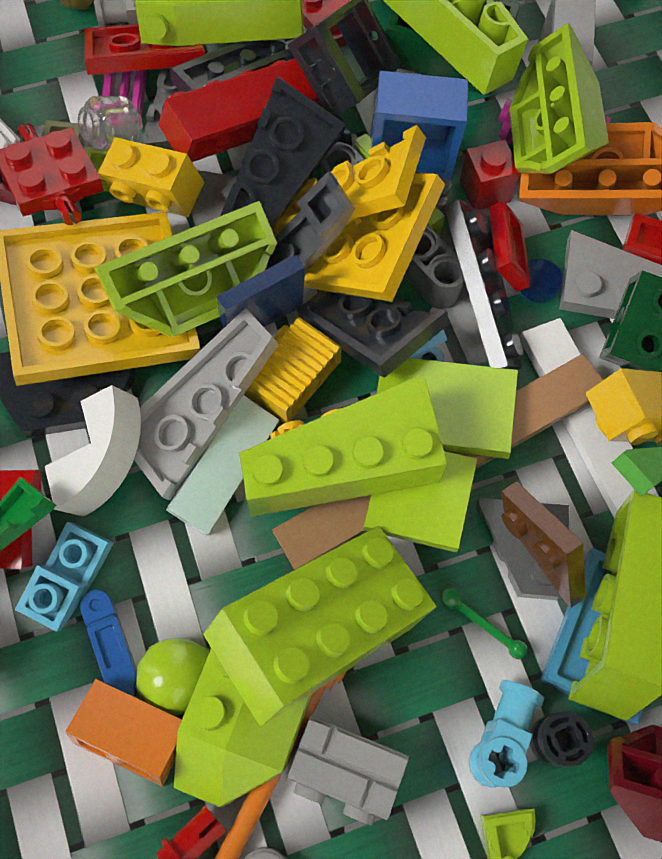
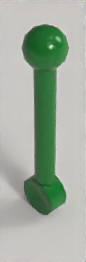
M447 588L443 591L441 602L444 607L458 609L505 645L512 658L520 660L527 655L528 648L523 641L511 639L461 601L460 593L456 589Z

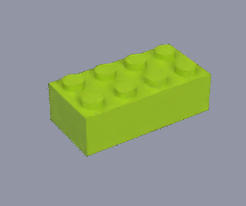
M377 526L222 608L203 635L257 723L262 727L409 631L437 606L380 526Z

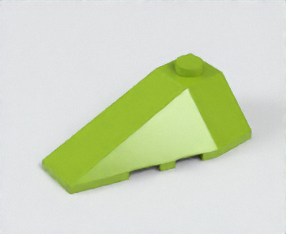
M135 0L142 44L187 46L297 38L304 33L303 0Z

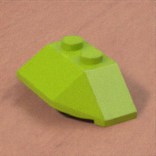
M566 23L531 48L527 59L530 64L520 78L510 106L515 168L521 173H554L609 143L599 81L573 28L569 23Z
M258 201L94 267L116 313L172 338L220 317L217 301L218 295L265 271L269 257L272 255L277 242L261 203Z
M211 648L177 732L174 788L215 806L224 807L233 802L234 799L284 773L312 694L260 727Z

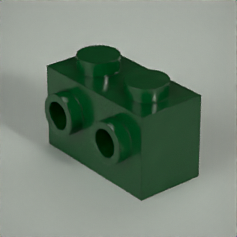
M642 270L629 279L599 356L600 359L627 369L662 372V277Z

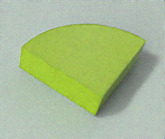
M534 808L480 815L487 858L519 859L525 852L535 831Z

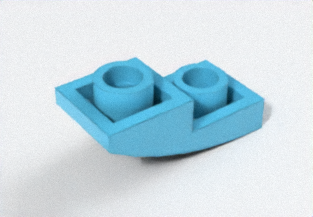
M67 522L46 564L37 565L15 610L56 632L61 631L90 588L114 543L76 523Z

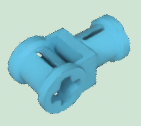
M509 680L501 681L499 689L502 692V696L492 721L487 722L481 741L474 746L469 756V768L474 779L481 785L490 788L511 787L522 781L527 770L526 752L532 734L528 733V729L536 707H541L544 701V697L536 690ZM500 753L499 761L506 765L504 772H495L496 765L488 761L489 754Z

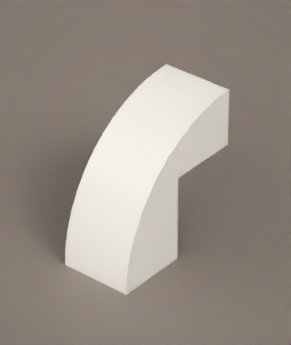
M112 385L81 401L91 443L45 466L52 501L56 504L55 510L83 517L88 515L113 495L131 468L141 432L139 401L137 397Z

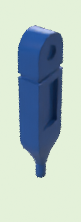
M101 590L89 591L81 600L80 610L85 625L88 627L87 631L104 682L136 698L137 668L122 624L117 617L118 613L112 598Z

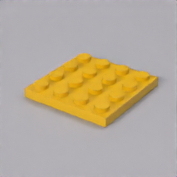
M167 212L79 221L77 224L72 222L73 225L59 223L0 230V283L16 386L190 360L201 350L196 328L171 338L116 313L94 267L172 236Z

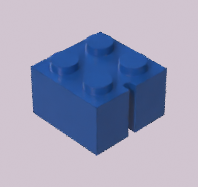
M380 71L370 148L384 141L391 147L404 140V131L417 125L426 139L415 173L438 174L442 179H451L467 123L468 79Z

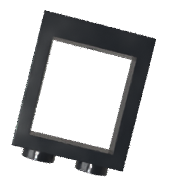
M350 0L287 44L324 109L334 116L357 105L378 87L380 71L396 72L403 66L368 0ZM335 24H337L365 75L359 82L329 30ZM372 31L377 33L378 38L373 37Z

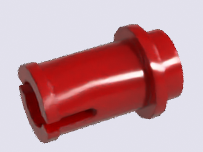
M204 805L201 811L172 839L168 840L165 837L161 841L163 847L156 855L158 859H197L227 831L218 819L213 816L208 807Z

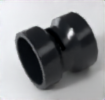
M564 711L543 716L534 723L530 730L532 734L530 740L531 749L538 760L548 766L573 767L581 765L589 758L593 750L594 739L591 728L583 718L575 713Z

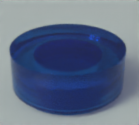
M545 259L529 261L528 267L531 283H529L530 287L520 291L526 299L536 303L552 300L562 285L563 277L560 269L554 263Z

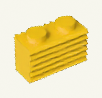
M300 317L290 327L284 325L275 334L274 339L279 345L245 392L250 400H253L257 405H260L264 410L274 415L283 424L290 422L341 362L342 346Z

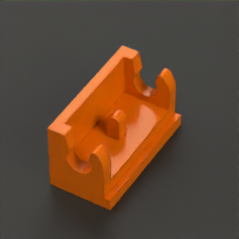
M95 679L65 732L73 744L163 787L176 760L177 732L182 720Z

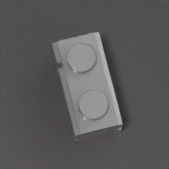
M311 716L287 778L297 782L293 793L323 805L326 795L346 803L342 814L372 826L375 816L385 820L389 818L409 756Z

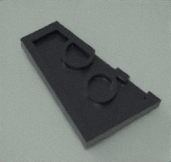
M324 290L318 292L296 309L300 318L342 346L343 351L383 378L387 377L450 324L447 310L432 307L428 313L414 310L411 303L396 300L392 305L373 301L372 298Z

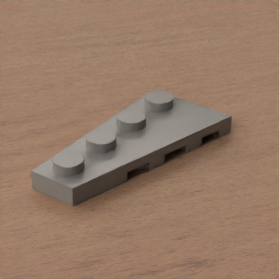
M571 230L567 239L559 309L614 319L629 279L642 270L662 277V265Z
M246 308L140 407L141 432L134 461L165 499L172 500L279 345L273 336Z

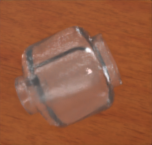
M92 96L85 102L84 107L78 113V128L82 138L95 150L109 151L115 137L136 142L138 135L142 131V119L133 103L124 96Z

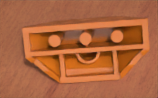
M654 122L606 123L609 143L593 153L551 174L521 173L519 201L560 215H635V213L649 215L662 211V128Z

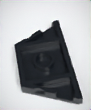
M10 352L0 353V401L26 438L87 428L81 401L111 385L127 392L130 390L136 376L135 368L16 386Z

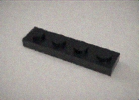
M295 38L234 43L171 68V82L180 91L188 92L204 87L207 83L214 80L224 81L237 77L246 70L256 71L269 67L279 60L288 61L295 59L287 46Z

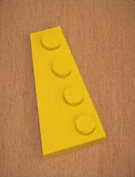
M417 125L403 132V141L391 147L384 141L369 149V158L353 166L347 160L335 166L333 171L330 172L333 173L355 206V210L349 220L405 206L426 139ZM315 177L306 183L273 228L274 237L301 211L297 201L318 182Z

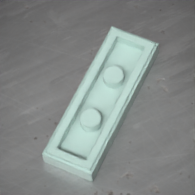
M243 395L181 485L166 511L203 535H208L243 479L239 452L267 441L279 419Z

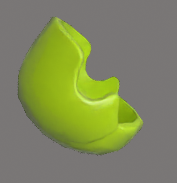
M169 638L149 647L137 664L136 689L141 700L173 716L184 714L210 653L209 649L186 638Z

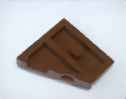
M517 481L502 490L504 507L502 520L504 525L515 538L522 542L566 604L572 608L586 598L583 542Z

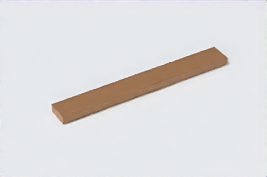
M584 354L577 356L516 391L511 449L590 404L586 392L602 382L603 379ZM450 452L477 458L475 469L496 458ZM371 495L314 505L272 529L293 569L296 570L368 532L363 530Z

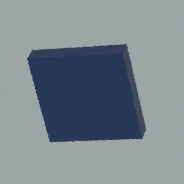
M293 255L219 294L217 301L222 330L245 308L263 327H266L302 306L305 266L299 257Z

